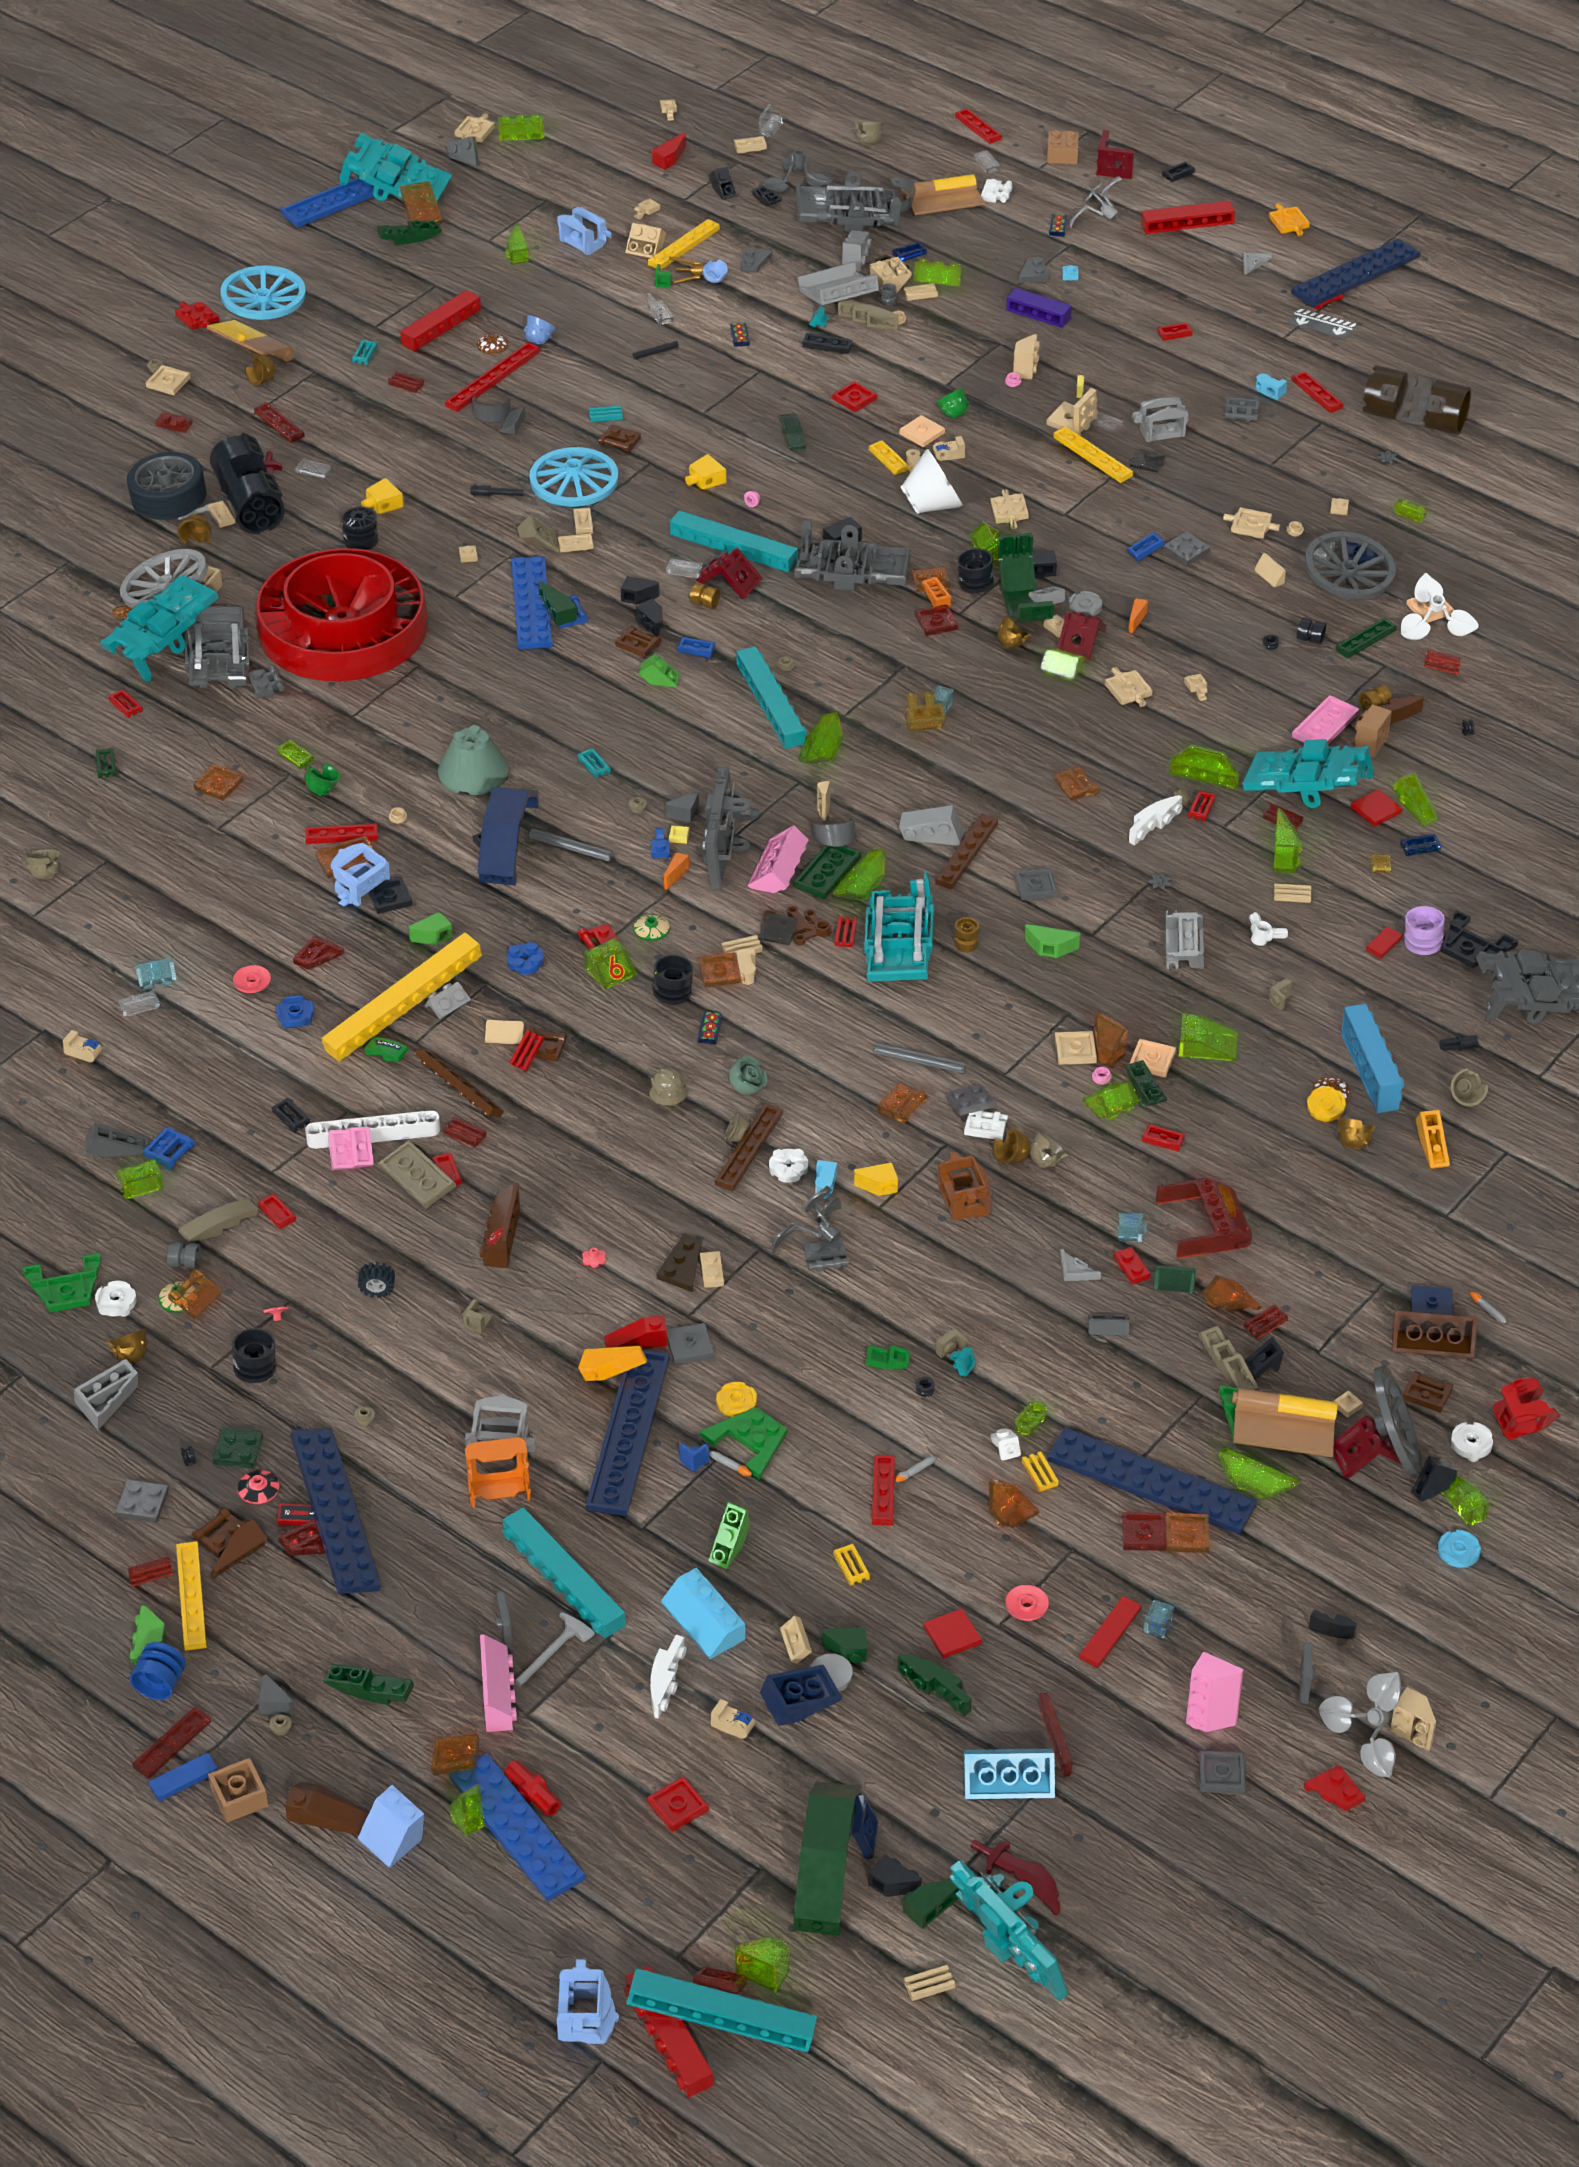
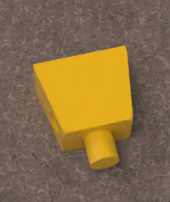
M707 454L689 466V476L685 477V482L688 486L696 484L701 489L726 483V469Z
M384 478L366 489V499L361 501V505L365 508H373L378 514L404 507L403 494L390 481Z

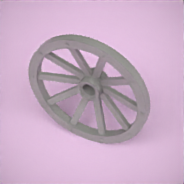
M177 549L161 553L144 561L125 577L120 587V595L124 603L131 608L136 607L140 602L146 603L149 599L155 601L152 599L155 594L162 593L181 575L187 577L197 568L196 574L188 578L201 583L207 574L208 564L200 552L192 549ZM183 558L174 574L171 575V560ZM190 559L197 561L181 574ZM165 562V575L159 576L151 569ZM147 572L156 580V583L136 579ZM132 585L149 588L129 592ZM149 594L139 600L132 598L136 596Z

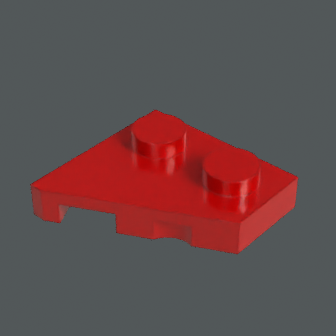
M1340 1765L1304 1782V1789L1306 1791L1313 1790L1321 1794L1322 1799L1335 1803L1345 1811L1365 1802L1366 1796Z

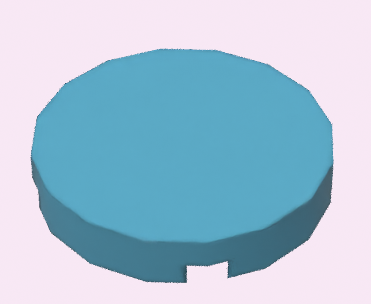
M1463 1530L1446 1532L1441 1536L1438 1543V1554L1441 1559L1448 1565L1457 1568L1473 1565L1478 1561L1481 1553L1478 1539L1470 1532Z

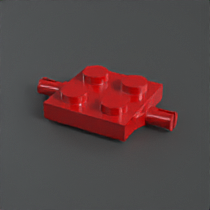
M183 301L180 303L182 308L175 310V316L192 330L203 327L207 328V325H212V323L219 321V315L203 302L188 305Z

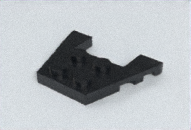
M1456 910L1441 952L1474 968L1479 965L1476 959L1479 952L1497 954L1498 951H1503L1505 953L1518 945V940L1504 933L1495 943H1492L1464 929L1470 922L1471 916Z

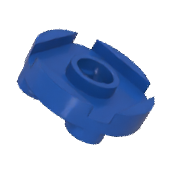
M535 942L512 945L508 949L507 965L510 970H517L519 974L535 973L544 964L543 951Z
M299 995L286 997L283 999V1003L280 1005L278 1003L276 1006L277 1019L284 1028L310 1025L314 1017L313 1003L310 1000H304V997Z

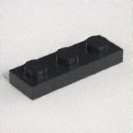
M806 333L802 347L849 354L853 340Z

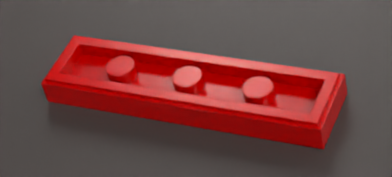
M968 108L955 113V117L987 143L992 144L1002 140L1000 133Z
M1306 371L1292 376V381L1329 413L1343 409V403Z
M378 824L305 828L306 844L378 841Z
M874 1455L872 1525L893 1526L895 1456Z
M1123 1596L1082 1650L1079 1659L1099 1668L1139 1614L1142 1605Z

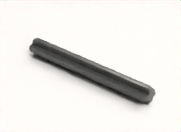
M534 828L529 832V838L608 862L612 859V852Z
M876 1043L874 1053L962 1074L966 1070L965 1062Z

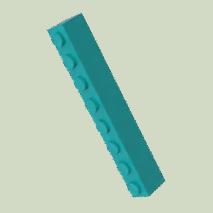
M680 510L670 520V535L716 550L726 551L727 553L738 547L748 560L789 573L798 561V548Z
M756 646L736 651V664L784 748L787 749L805 744L806 728L801 725L799 716L795 715L793 706L788 703L787 695L783 694L781 685L777 684L774 673L770 672L768 663L764 661L763 654L759 653Z
M524 1507L502 1519V1533L507 1540H511L518 1552L523 1553L529 1563L540 1570L542 1577L545 1580L548 1579L558 1593L561 1592L567 1603L578 1610L581 1618L587 1620L596 1633H600L606 1639L626 1626L625 1612Z
M637 1968L627 2000V2005L807 2053L809 2052L817 2016L805 2012L787 2009L783 2006L772 2005L760 2000L742 1997L738 1994L723 1992L715 1988H708L693 1982H686Z

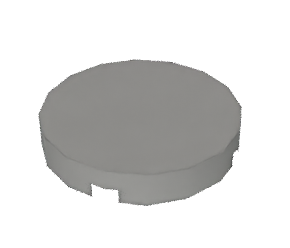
M1081 591L1080 594L1076 595L1075 593L1069 598L1068 607L1072 613L1075 611L1087 617L1090 615L1095 616L1102 610L1103 601L1096 593Z
M837 1654L819 1656L810 1666L824 1665L839 1692L846 1689L853 1679V1669L850 1662Z

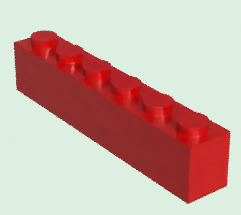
M1231 201L1146 210L1141 211V226L1145 234L1234 224L1235 209Z
M468 290L462 292L401 330V344L414 352L479 312L481 310L480 296Z
M650 1965L641 1969L654 1973ZM635 1972L625 1976L626 1986L623 1989L627 1999ZM634 2007L636 2015L639 2018L642 2017L645 2022L644 2027L647 2034L654 2037V2044L658 2053H663L665 2056L667 2069L669 2072H674L676 2084L680 2091L684 2090L687 2097H691L712 2087L713 2072L682 2019Z

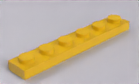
M707 219L648 259V265L656 268L657 264H660V268L663 269L674 261L669 259L670 256L679 258L720 230V224Z
M1065 426L1054 432L1056 440L1118 482L1122 483L1133 477L1132 470Z
M198 1541L176 1544L185 1651L207 1648Z

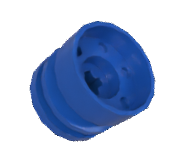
M150 1642L145 1645L138 1659L139 1662L136 1663L129 1677L130 1683L135 1690L148 1698L166 1700L171 1697L178 1683L177 1680L182 1675L186 1666V1659L182 1653L168 1644Z

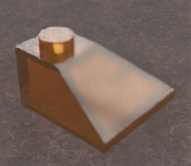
M1098 1011L1095 1013L1093 1036L1097 1060L1112 1068L1126 1056L1128 1028Z
M1216 1275L1202 1292L1207 1298L1206 1302L1213 1308L1260 1310L1262 1307L1238 1282Z
M996 1479L990 1480L989 1512L995 1517L994 1521L999 1526L1014 1528L1038 1515L1040 1511L1015 1484Z

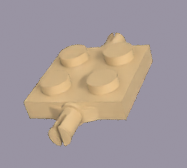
M483 113L479 118L467 116L455 130V136L462 139L473 136L476 138V142L482 143L495 128V122L487 120L489 118L487 113Z
M1003 489L1001 492L1003 496L990 498L996 524L1010 523L1011 529H1016L1017 521L1029 519L1023 493L1009 495V491L1007 489L1004 491Z
M1241 507L1235 515L1225 513L1223 520L1233 522L1231 532L1264 539L1269 529L1278 532L1280 529V524L1271 523L1272 514Z
M1113 667L1111 672L1115 676L1105 679V686L1121 705L1136 701L1140 707H1144L1146 701L1143 698L1152 696V689L1136 670L1122 673L1118 667Z

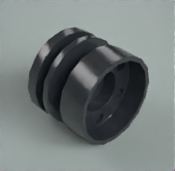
M355 507L344 512L342 515V529L345 546L350 549L363 550L375 547L378 543L377 516L375 512L365 507Z
M979 548L969 549L958 556V578L961 589L970 593H981L993 586V557L988 551Z
M667 955L659 958L654 968L653 994L655 998L660 1002L672 1005L687 1001L691 996L692 963L687 958L679 955Z
M250 1328L238 1333L233 1340V1371L236 1377L248 1383H260L272 1377L276 1370L275 1339L272 1334L259 1328Z

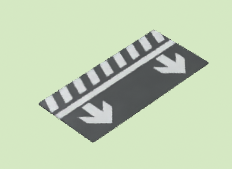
M1301 308L1296 310L1288 322L1292 325L1343 339L1347 338L1356 325L1352 322Z

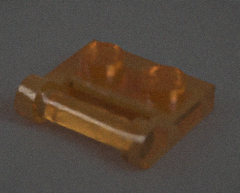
M945 567L912 571L911 576L917 593L924 590L921 581L934 577L939 579L945 589H951L950 579H948Z
M1080 766L1054 775V781L1071 801L1090 794L1095 796L1100 791L1099 787L1093 784L1084 774V770Z
M898 1083L878 1104L877 1110L905 1123L909 1119V1115L920 1104H923L928 1099V1096L923 1091L917 1092ZM911 1099H913V1101L904 1110H902L907 1105V1103Z
M195 1269L182 1285L168 1294V1299L195 1319L222 1291L200 1271ZM195 1282H198L200 1285L184 1299L181 1295Z

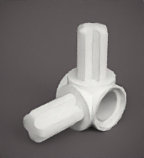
M1257 912L1249 916L1252 924L1251 941L1254 944L1262 946L1270 942L1272 938L1288 937V930L1286 928H1272L1268 922L1261 920Z

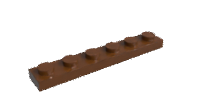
M985 814L980 815L936 877L935 884L953 889L998 825L997 818Z
M419 1048L416 1055L421 1059L420 1062L434 1069L433 1073L437 1076L445 1078V1083L458 1089L457 1092L464 1097H468L472 1105L483 1109L482 1113L488 1117L502 1116L504 1111L434 1053Z
M764 1104L716 1178V1186L734 1191L783 1115V1109Z

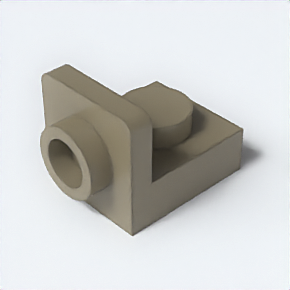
M1288 978L1270 987L1269 1002L1280 1011L1285 1007V999L1291 996L1292 982Z
M955 1328L937 1340L936 1354L943 1358L945 1355L951 1354L956 1348L962 1351L964 1347H968L967 1337Z

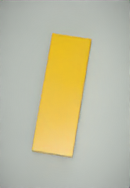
M883 440L869 445V451L894 475L909 470V465Z

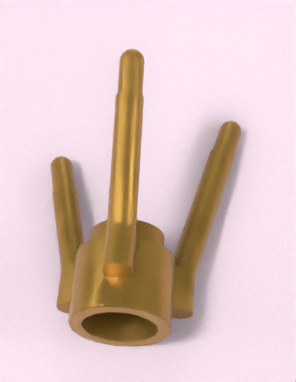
M669 257V259L691 264L690 268H675V271H690L691 275H694L675 280L673 284L700 279V276H704V265L700 264V262Z

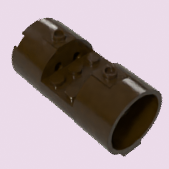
M1378 365L1373 367L1375 372L1372 375L1370 374L1363 398V401L1366 403V406H1363L1364 413L1454 435L1461 433L1471 406V387Z

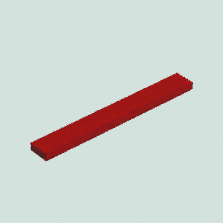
M527 342L445 401V407L456 412L460 411L472 402L473 397L475 399L539 354L541 352L540 347Z

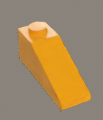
M1440 1110L1420 1112L1415 1119L1418 1135L1430 1169L1449 1167L1450 1163Z
M640 1346L585 1349L578 1368L585 1381L605 1380L645 1364L647 1358Z

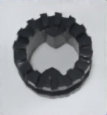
M1270 634L1269 636H1264L1263 646L1266 649L1274 650L1278 648V636H1273V634L1271 636Z
M1469 719L1468 722L1463 720V735L1466 736L1468 733L1473 735V720Z
M929 1377L919 1378L916 1382V1393L919 1396L921 1395V1397L932 1396L935 1386L933 1379Z
M188 1446L186 1450L181 1448L185 1466H189V1463L196 1464L192 1447Z

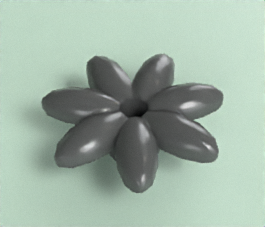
M1389 450L1385 453L1380 452L1381 456H1377V459L1382 460V463L1388 461L1389 464H1393V461H1398V458H1396L1397 453L1392 454Z
M1163 873L1158 876L1152 874L1153 879L1148 880V883L1153 884V889L1160 887L1161 890H1164L1165 886L1170 887L1172 885L1169 883L1171 877L1164 878Z

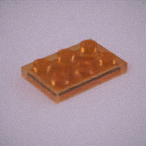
M430 181L400 186V192L410 221H436L439 224L442 223L443 219Z
M366 836L315 851V856L327 878L334 877L330 865L340 849H345L359 843H364L373 849ZM362 852L341 867V869L345 871L354 865L365 862L370 865L375 864L368 861Z

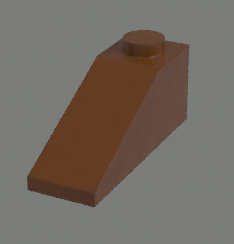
M254 1519L248 1522L244 1520L235 1527L234 1534L211 1573L212 1579L265 1546L268 1538Z

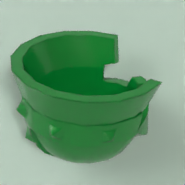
M964 388L958 389L936 402L941 408V412L950 418H957L966 414L968 403H970L965 398Z
M328 763L323 765V773L315 770L314 767L310 769V766L307 765V773L304 776L305 784L312 793L319 796L328 794L341 778L338 770Z

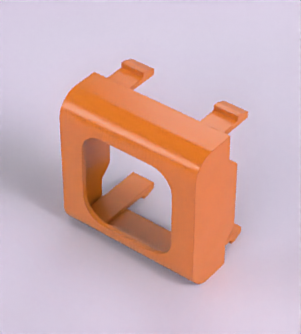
M515 1437L474 1442L466 1446L468 1490L472 1508H475L474 1497L490 1500L514 1497L519 1492L526 1491L527 1501L531 1500L529 1462L524 1439ZM517 1457V1466L511 1471L481 1474L476 1470V1459L481 1462H491Z

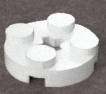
M777 1149L769 1160V1171L773 1177L774 1175L778 1177L779 1181L796 1182L800 1180L801 1176L807 1174L808 1159L801 1149Z
M111 1281L108 1283V1286L104 1288L101 1286L95 1294L96 1306L101 1315L128 1316L130 1310L136 1304L135 1290L127 1282Z
M1467 1422L1454 1428L1451 1448L1460 1456L1475 1462L1479 1458L1487 1456L1492 1450V1433L1486 1426L1476 1422L1473 1425H1467ZM1468 1439H1475L1476 1442H1469Z

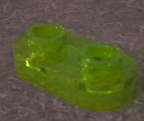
M1399 499L1394 505L1395 513L1401 517L1415 522H1421L1426 517L1425 508L1419 504Z
M1040 1401L1029 1403L1016 1417L1015 1430L1022 1435L1033 1433L1046 1419L1047 1406Z

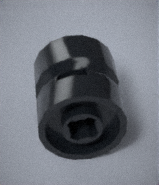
M1303 617L1299 623L1297 639L1303 641L1310 639L1311 643L1321 645L1326 633L1327 624L1320 621L1313 623L1312 619Z

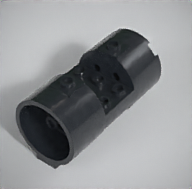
M243 432L240 436H231L220 441L211 452L210 464L222 492L227 494L228 504L239 527L245 532L260 534L261 531L274 529L282 521L285 513L284 504L281 499L283 494L275 477L267 473V468L263 461L265 456L257 439Z

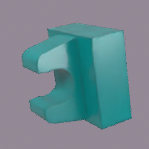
M819 306L812 315L809 325L815 328L816 325L824 327L827 324L829 316L824 313V307Z
M964 1347L962 1351H954L950 1356L952 1360H955L953 1367L958 1369L961 1376L967 1377L977 1364L972 1348Z

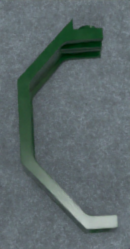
M1024 533L999 536L997 551L1001 588L1009 619L1015 623L1053 619V601L1034 602L1028 596V593L1037 590L1033 564V534Z
M816 1781L810 1792L800 1852L794 1911L795 1931L838 1936L840 1934L847 1851L853 1814H855L860 1786Z

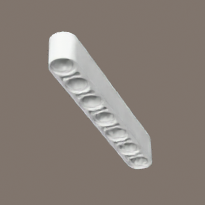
M420 1111L315 1122L306 1126V1140L310 1148L329 1147L328 1132L330 1130H349L350 1128L357 1127L370 1128L371 1143L431 1137L439 1134L440 1119L436 1111Z

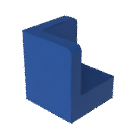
M684 1443L679 1445L680 1461L693 1472L709 1461V1446L706 1443L701 1447L694 1444L690 1448Z

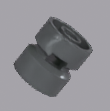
M171 1241L167 1253L168 1266L181 1268L184 1265L187 1269H198L201 1259V1245L188 1243L185 1246L183 1242Z

